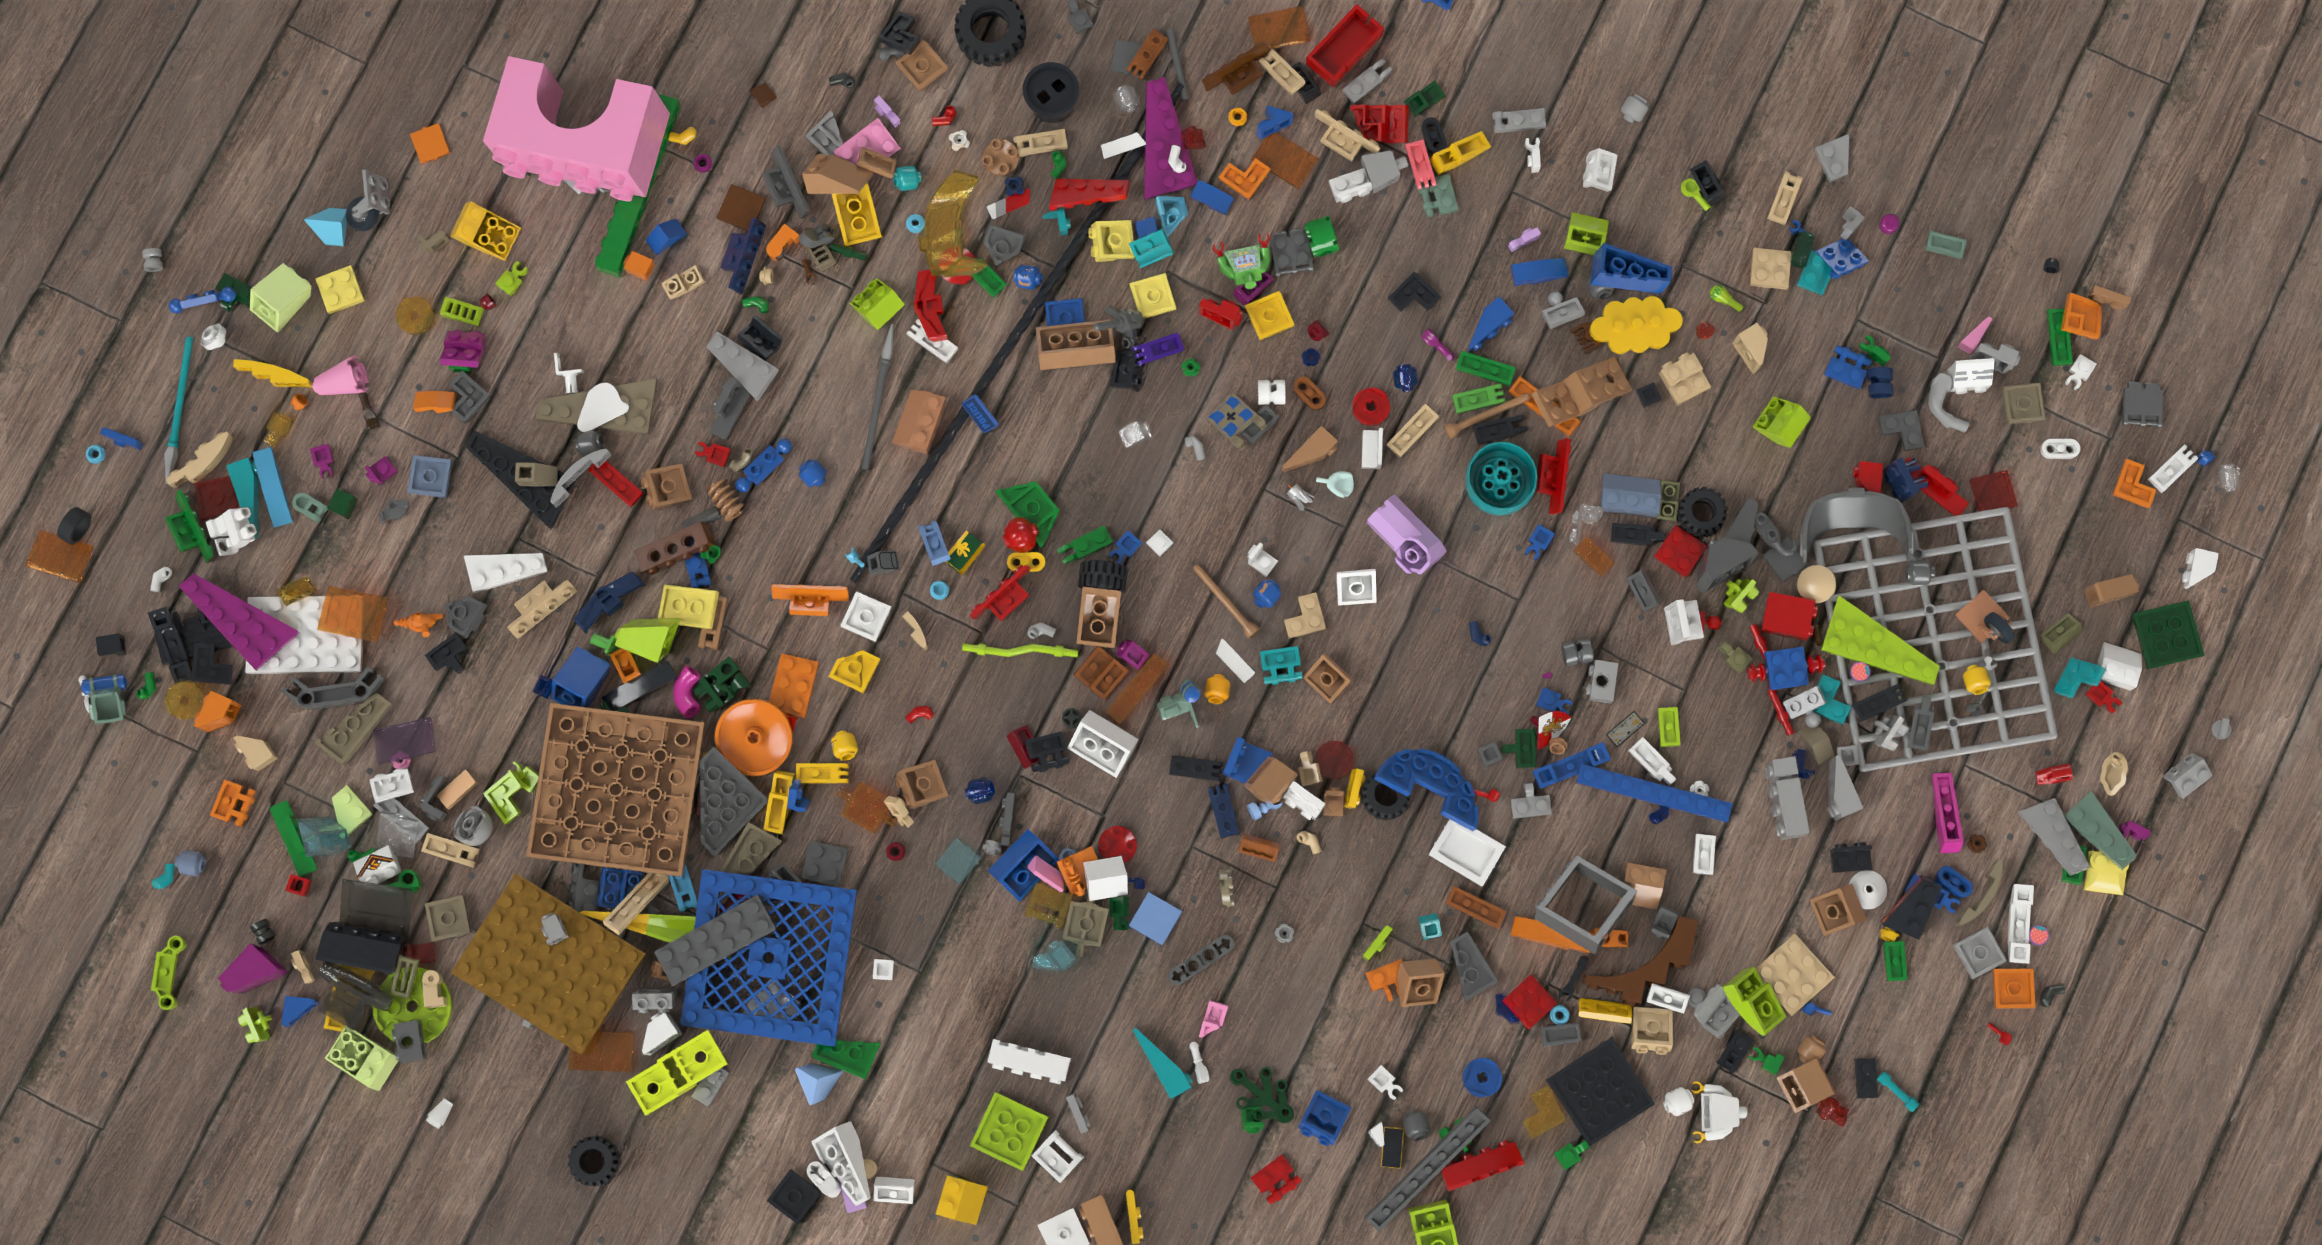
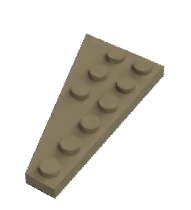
M657 378L614 386L621 401L628 404L629 409L623 415L596 428L649 435ZM589 391L538 400L535 419L577 425Z

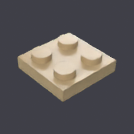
M1753 248L1749 286L1787 290L1789 287L1791 251Z

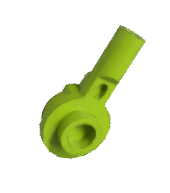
M1688 178L1684 180L1681 184V192L1687 197H1694L1705 211L1712 206L1699 193L1700 188L1695 179Z

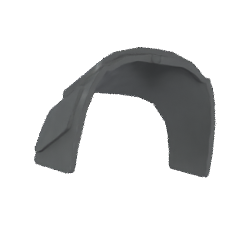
M1848 488V491L1825 495L1818 500H1814L1808 513L1805 515L1801 529L1800 557H1803V563L1807 562L1811 545L1823 533L1837 528L1853 527L1877 528L1887 531L1898 539L1905 552L1907 562H1911V556H1913V529L1909 516L1898 499L1882 493L1864 491V488Z

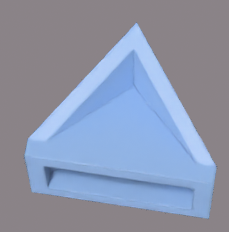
M811 1063L795 1069L809 1106L824 1101L843 1073L842 1070Z

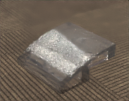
M381 811L376 849L379 850L389 845L394 855L413 858L418 820L392 812Z

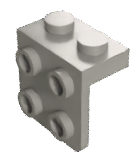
M1719 984L1709 990L1706 999L1696 1006L1694 1013L1701 1027L1718 1039L1724 1035L1740 1015Z

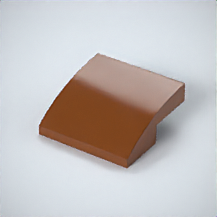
M1096 646L1073 675L1101 699L1105 700L1127 674L1128 670L1100 646Z

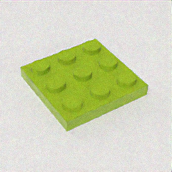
M995 1092L970 1146L1024 1171L1048 1117Z

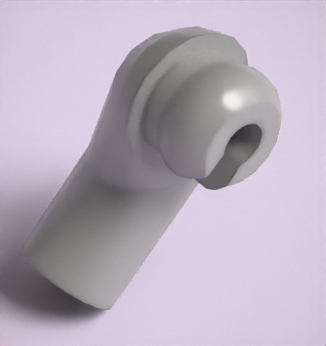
M1195 435L1185 437L1186 446L1194 447L1196 459H1205L1206 456L1202 442Z
M1039 622L1029 627L1027 634L1032 639L1042 634L1053 638L1056 629Z

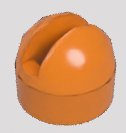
M299 393L291 399V406H294L295 410H302L308 404L307 399Z

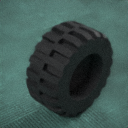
M966 0V5L962 4L960 6L959 13L955 17L956 23L954 28L957 43L961 52L965 53V57L969 60L974 59V63L978 65L983 62L984 66L990 67V64L994 63L996 66H1001L1002 61L1008 63L1011 61V56L1016 57L1019 54V49H1022L1027 33L1023 11L1020 10L1019 4L1016 1ZM998 16L1007 22L1008 31L1002 39L996 42H983L974 36L973 27L983 17Z

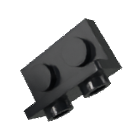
M1117 350L1111 387L1131 389L1134 392H1139L1142 384V372L1145 364L1139 366L1137 363L1140 360H1144L1143 357H1135L1140 352Z
M1866 842L1854 843V847H1847V844H1836L1835 848L1830 850L1832 873L1872 870L1870 853L1872 845H1866Z

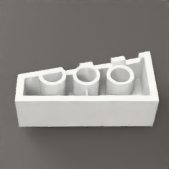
M996 1039L992 1041L988 1063L993 1064L992 1068L1003 1071L1004 1067L1012 1069L1011 1073L1019 1075L1027 1072L1031 1073V1078L1041 1080L1043 1076L1050 1078L1049 1082L1061 1084V1081L1066 1082L1071 1058L1000 1042V1040Z

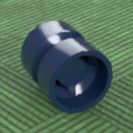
M1875 367L1868 369V381L1871 382L1868 386L1870 398L1880 399L1894 396L1893 384L1890 383L1893 380L1892 368Z

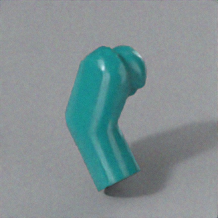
M165 864L164 874L152 880L154 888L163 889L173 882L175 864Z

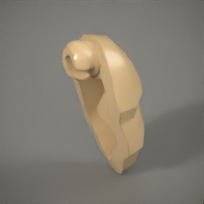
M2113 752L2109 755L2102 765L2100 781L2104 785L2106 793L2110 796L2116 795L2125 786L2129 772L2128 762L2125 756L2119 752Z

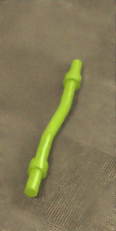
M963 643L962 651L976 652L977 655L983 656L990 654L1011 657L1028 652L1054 654L1055 657L1069 656L1078 658L1079 650L1067 649L1059 645L1053 647L1029 644L1012 649L988 647L986 644L980 643L978 645Z

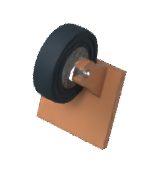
M1982 590L1955 614L1959 621L1980 643H1983L1987 638H1992L1993 640L1997 638L2001 642L2008 644L2015 638V634L2010 627L2012 625L2011 621L2009 622L2010 617L1985 590Z

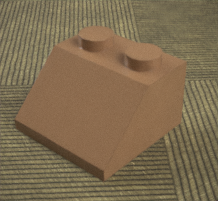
M1633 863L1625 864L1622 882L1637 890L1633 906L1658 909L1664 886L1665 869Z
M1853 884L1810 899L1824 936L1867 920Z
M1436 958L1400 962L1397 984L1401 1007L1436 1004L1438 1002L1445 973Z

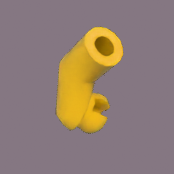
M688 127L681 134L671 132L669 141L686 145L696 137V129Z

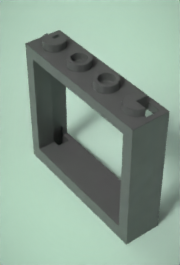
M1576 856L1573 861H1568L1564 868L1565 872L1557 876L1553 888L1549 887L1547 889L1544 900L1538 901L1534 908L1537 910L1534 919L1591 953L1596 954L1633 904L1637 890ZM1575 871L1622 898L1595 936L1548 909V906Z

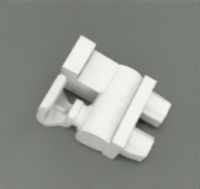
M248 507L229 509L220 517L206 522L210 538H218L214 539L219 556L236 554L239 548L255 540L254 535L257 531L255 526L249 523L248 518L251 512ZM220 542L226 546V552L220 549Z

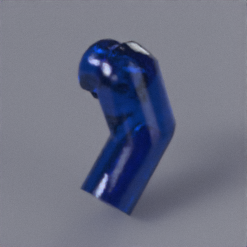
M1660 805L1657 811L1650 813L1649 820L1651 823L1659 824L1667 819L1669 808Z

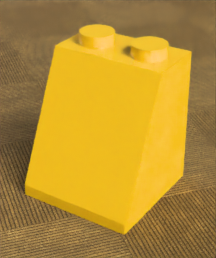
M947 1175L936 1214L977 1225L988 1187Z

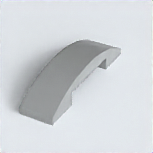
M601 449L584 456L574 463L557 483L550 502L557 508L570 496L565 489L592 463L599 468L611 456L610 452L607 449Z

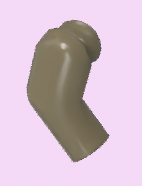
M745 448L739 462L732 460L729 468L734 470V472L743 470L749 465L753 451Z

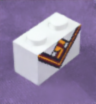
M389 845L353 862L357 877L366 890L401 873L397 856Z

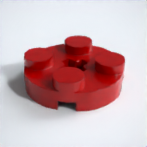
M1374 387L1359 391L1352 403L1353 415L1364 425L1378 426L1386 420L1390 412V403L1387 395L1382 390ZM1375 403L1374 407L1376 410L1368 411L1366 404Z

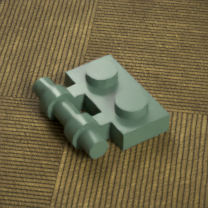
M1449 174L1435 177L1436 186L1431 185L1425 188L1424 183L1420 182L1422 189L1418 191L1422 195L1424 203L1422 206L1423 210L1426 211L1427 217L1434 216L1433 209L1437 208L1439 215L1458 211ZM1429 193H1434L1435 202H1431Z

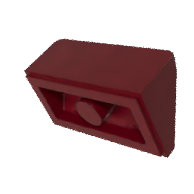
M1027 725L1007 735V739L1024 769L1038 763L1037 758L1029 759L1024 741L1034 738Z

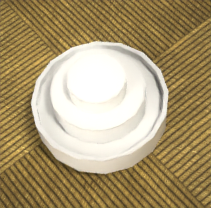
M220 324L207 327L202 334L201 345L207 350L221 347L225 343L226 329Z

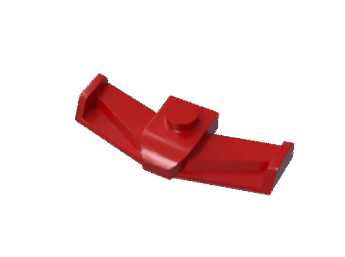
M937 268L918 271L915 300L913 302L914 311L919 317L928 340L932 342L948 339L938 315L944 314L941 294L934 295Z

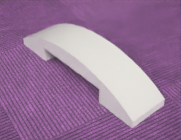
M2013 884L2008 921L2009 962L2029 964L2030 961L2029 929L2034 885Z

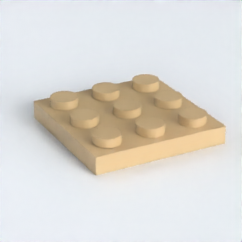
M1796 934L1788 938L1756 967L1763 984L1770 983L1781 1007L1790 1017L1835 978Z

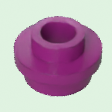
M700 154L695 157L693 165L698 172L705 173L712 168V160L708 155ZM705 161L706 165L700 166V163Z

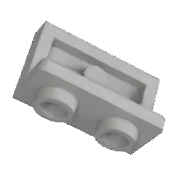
M2194 753L2186 756L2180 763L2163 775L2165 780L2171 782L2176 793L2182 799L2213 776L2204 758Z

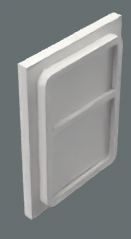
M1449 819L1438 840L1434 843L1429 856L1483 887L1492 869L1495 868V864L1504 851L1505 846L1477 829L1471 831Z

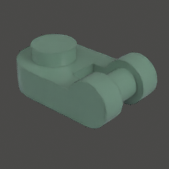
M298 493L292 500V505L298 512L318 524L321 521L320 517L328 510L326 505L306 493ZM313 505L317 507L314 514L310 512Z

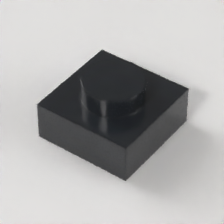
M1654 382L1636 390L1643 408L1662 400Z

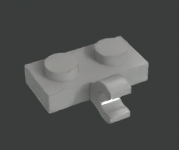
M1533 783L1524 784L1525 798L1510 800L1512 819L1552 814L1550 796L1534 797Z

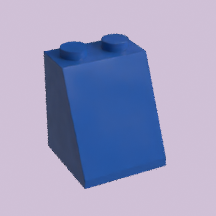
M577 646L552 680L551 699L562 705L590 708L609 675L610 664L605 659L598 658L592 655L590 651Z

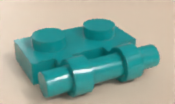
M1298 646L1260 652L1262 671H1270L1271 676L1263 677L1264 684L1272 683V685H1277L1278 682L1289 681L1291 683L1295 682V680L1303 679L1302 671L1294 672L1293 668L1301 666ZM1287 668V674L1277 675V669Z

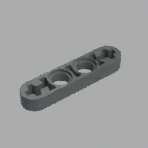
M1222 935L1180 963L1169 972L1168 979L1170 983L1175 986L1182 985L1229 953L1234 947L1233 938L1228 935ZM1222 939L1225 941L1230 940V948L1226 949L1223 947L1219 950L1222 954L1218 955L1217 950L1212 945L1216 944L1219 947L1222 944ZM1211 949L1214 951L1215 957L1213 960H1206L1204 958L1206 950ZM1191 960H1195L1199 964V968L1196 971H1190L1187 967ZM1184 965L1186 972L1190 976L1186 977V974H1183L1180 977V982L1177 980L1173 981V972L1176 971L1177 974L1182 972L1183 970L1180 967Z

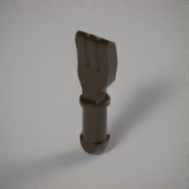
M366 392L359 393L358 396L363 406L362 409L365 411L366 425L368 430L379 426L378 418L371 411L372 406H370L368 394Z
M1817 610L1816 618L1812 617L1811 624L1814 625L1815 643L1821 646L1824 639L1820 630L1821 626L1818 625L1819 614Z

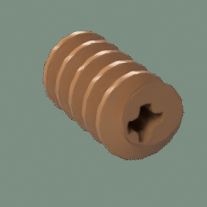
M725 478L707 487L706 491H709V497H713V503H717L716 507L721 510V515L725 516V521L729 522L742 514L743 511L740 509L743 507V503L736 504L739 497L732 498L735 491L728 492L731 485L724 486L727 481Z

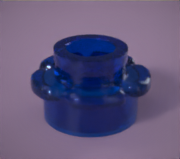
M1313 348L1302 353L1303 363L1306 366H1316L1320 359L1319 352Z

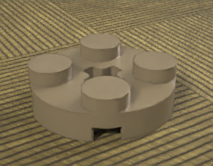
M1230 868L1219 869L1222 907L1234 906Z

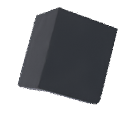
M117 633L96 637L97 654L99 656L111 654L118 656L127 655L123 635Z

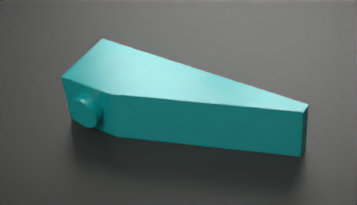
M245 458L226 466L240 508L248 507L250 509L251 515L248 520L256 528L257 533L254 535L256 539L259 533V478L255 462Z
M1133 1029L1136 1038L1170 1099L1191 1088L1190 1084L1193 1083L1187 1072L1183 1073L1176 1064L1138 1029Z

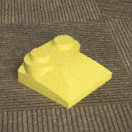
M2087 851L2086 860L2090 867L2085 870L2084 890L2123 895L2126 871L2129 865L2121 870L2102 852Z

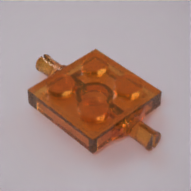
M859 781L857 787L851 793L841 788L837 792V796L846 800L845 807L840 815L867 831L875 834L883 822L892 827L895 826L894 823H897L896 819L888 815L889 809L884 803L887 796Z

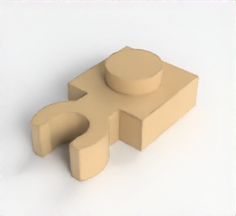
M888 796L884 800L891 814L897 817L898 823L901 826L905 824L909 828L914 823L912 818L907 815L909 812L901 798Z
M297 950L291 953L293 957L291 959L292 965L301 972L304 983L310 984L314 982L315 978L310 971L311 968L304 952Z

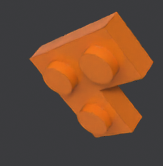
M1256 158L1245 173L1229 163L1218 179L1250 200L1271 171V168Z
M2125 459L2112 495L2142 507L2150 508L2156 489L2139 483L2145 465Z

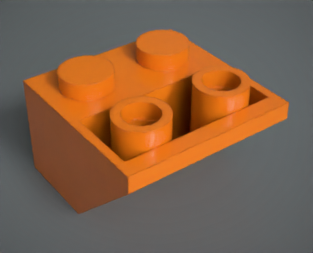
M210 691L203 699L201 711L194 718V726L210 732L234 723L242 705Z

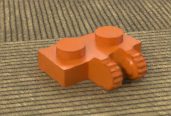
M1402 959L1365 973L1372 992L1383 988L1389 1002L1393 1000V996L1388 985L1394 983L1399 995L1397 973L1400 962H1403Z

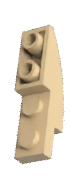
M227 431L221 432L209 443L201 444L198 450L194 452L197 459L188 461L185 464L186 466L180 470L172 471L169 477L166 478L167 483L175 489L188 480L194 485L200 482L224 458L234 439L233 436Z

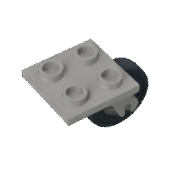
M365 169L362 170L365 197H358L352 200L346 210L348 224L358 231L372 229L376 225L380 214H390L387 179Z

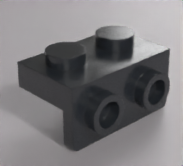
M756 315L752 317L751 323L740 331L737 336L740 341L764 361L780 349L783 338L777 331L771 329L764 320Z

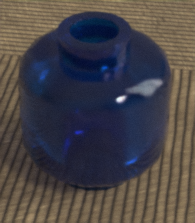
M1411 364L1396 366V369L1392 372L1395 388L1402 389V392L1413 391V387L1419 383L1417 369L1411 366Z
M986 777L974 779L968 782L965 795L975 805L989 802L992 800L993 795H995V787L993 782Z

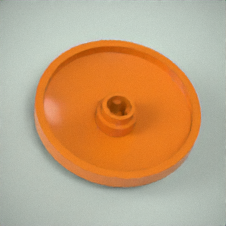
M745 699L733 704L722 714L716 726L715 744L717 750L743 775L760 776L774 771L786 760L792 748L793 732L787 716L779 707L766 700Z

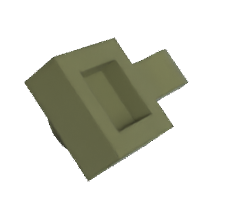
M1727 642L1722 643L1718 648L1728 657L1725 662L1738 674L1753 659L1740 647H1736L1733 650Z

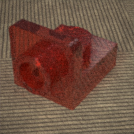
M433 942L407 944V949L404 951L405 957L419 959V964L436 962L435 945Z

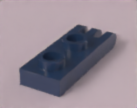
M1227 783L1223 784L1224 792L1220 791L1219 785L1215 786L1217 794H1213L1212 787H1209L1208 792L1220 839L1239 834Z

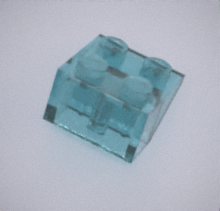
M329 816L298 819L306 857L336 855L351 848L347 829Z
M1055 940L1047 947L1049 950L1044 955L1039 953L1032 959L1034 963L1031 965L1035 970L1063 973L1078 960L1062 940L1060 942Z

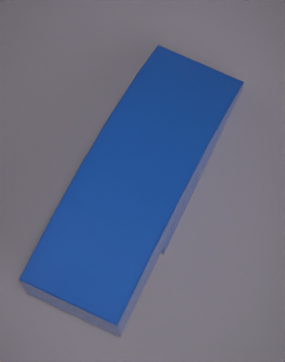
M1565 258L1529 261L1513 264L1510 267L1514 287L1569 277Z

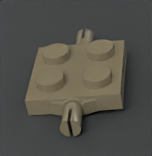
M1089 896L1087 902H1070L1062 938L1077 944L1074 955L1077 957L1078 955L1083 957L1085 946L1101 948L1109 909L1094 904L1095 900L1089 901Z

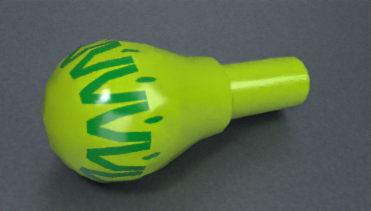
M1715 285L1711 288L1710 296L1714 301L1729 305L1738 312L1743 309L1744 306L1734 300L1724 286Z

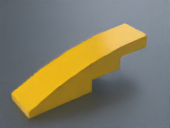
M234 359L233 367L238 371H252V375L256 379H270V383L275 387H313L312 382L307 378L290 370L257 361Z

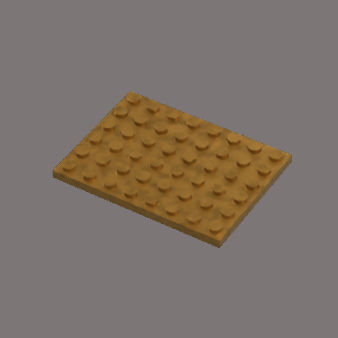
M515 873L451 973L583 1055L647 954ZM550 913L560 916L569 936L552 946L547 944L546 940L549 937L546 938L541 930L543 926L541 918Z

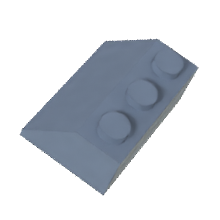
M1603 473L1599 511L1652 518L1658 516L1661 499L1660 480Z

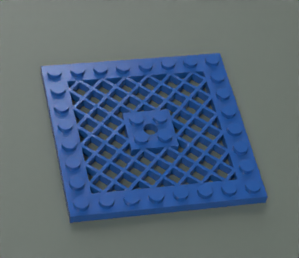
M702 869L694 929L716 918L718 905L723 910V913L738 906L747 898L750 899L752 896L759 895V897H764L762 899L763 903L768 901L773 909L768 912L769 915L776 912L781 920L775 924L776 928L784 923L789 932L781 936L777 930H774L773 932L778 939L763 936L746 946L743 950L736 951L737 954L731 959L728 956L725 957L726 963L718 967L714 963L712 966L715 971L710 975L709 966L687 978L680 1025L836 1046L857 890ZM720 892H726L720 897ZM732 893L742 894L745 896L737 901V899L734 897ZM729 895L735 904L726 909L721 901ZM770 898L784 901L776 906ZM790 901L801 902L802 904L795 909ZM787 903L792 912L784 917L779 908ZM809 904L822 906L814 911ZM806 906L811 915L803 920L798 911ZM828 906L834 907V911L832 912ZM825 908L831 917L822 922L817 914ZM795 914L800 923L792 928L787 919ZM812 917L820 924L813 931L806 924ZM832 920L830 933L825 925ZM803 925L809 934L800 939L795 931ZM823 928L828 936L820 942L814 933ZM790 934L798 941L792 947L791 940H784ZM811 936L817 945L809 950L803 942ZM829 940V947L827 952L823 944ZM801 945L806 953L798 959L792 950ZM817 948H820L825 954L819 961L812 955V952ZM750 949L747 960L743 953ZM766 952H771L774 955L773 962H765L764 955ZM789 955L795 960L790 966H788ZM740 956L746 965L737 970L732 962ZM809 956L814 965L806 970L800 961ZM827 959L826 969L824 971L820 963ZM798 964L803 973L795 978L790 969ZM727 965L734 971V974L729 978H726L721 971ZM815 967L822 973V976L816 981L809 974ZM746 968V975H754L748 981H745L740 974ZM718 973L724 982L715 987L710 979ZM788 974L792 982L784 987L779 979L786 980ZM806 975L812 984L803 989L798 980ZM737 976L743 984L735 990L729 981ZM760 976L773 979L765 984ZM757 979L762 987L754 993L748 984ZM822 979H824L823 991L817 985ZM774 981L781 988L775 995L768 988ZM708 983L713 990L706 995ZM726 984L732 993L724 998L718 990ZM793 984L800 990V993L795 997H792L787 991ZM814 986L820 995L811 1000L806 992ZM746 987L751 996L743 1001L738 992ZM763 990L770 996L764 1003L757 997ZM784 992L790 1001L781 1006L776 997ZM716 993L721 1001L713 1007L707 998ZM803 995L809 1003L801 1009L795 1000ZM732 996H735L740 1003L734 1009L727 1003V1000ZM752 998L759 1005L753 1012L746 1005ZM821 998L819 1010L814 1003ZM773 1000L778 1010L770 1014L765 1006ZM792 1003L798 1012L789 1017L784 1009ZM724 1004L728 1011L715 1009ZM812 1006L817 1015L809 1020L803 1011ZM743 1007L748 1014L737 1013L735 1011ZM761 1009L766 1014V1016L754 1015ZM781 1012L786 1019L773 1017ZM798 1015H801L805 1022L795 1021L793 1019L796 1018ZM819 1017L818 1024H817V1023H812L814 1020H816V1019Z

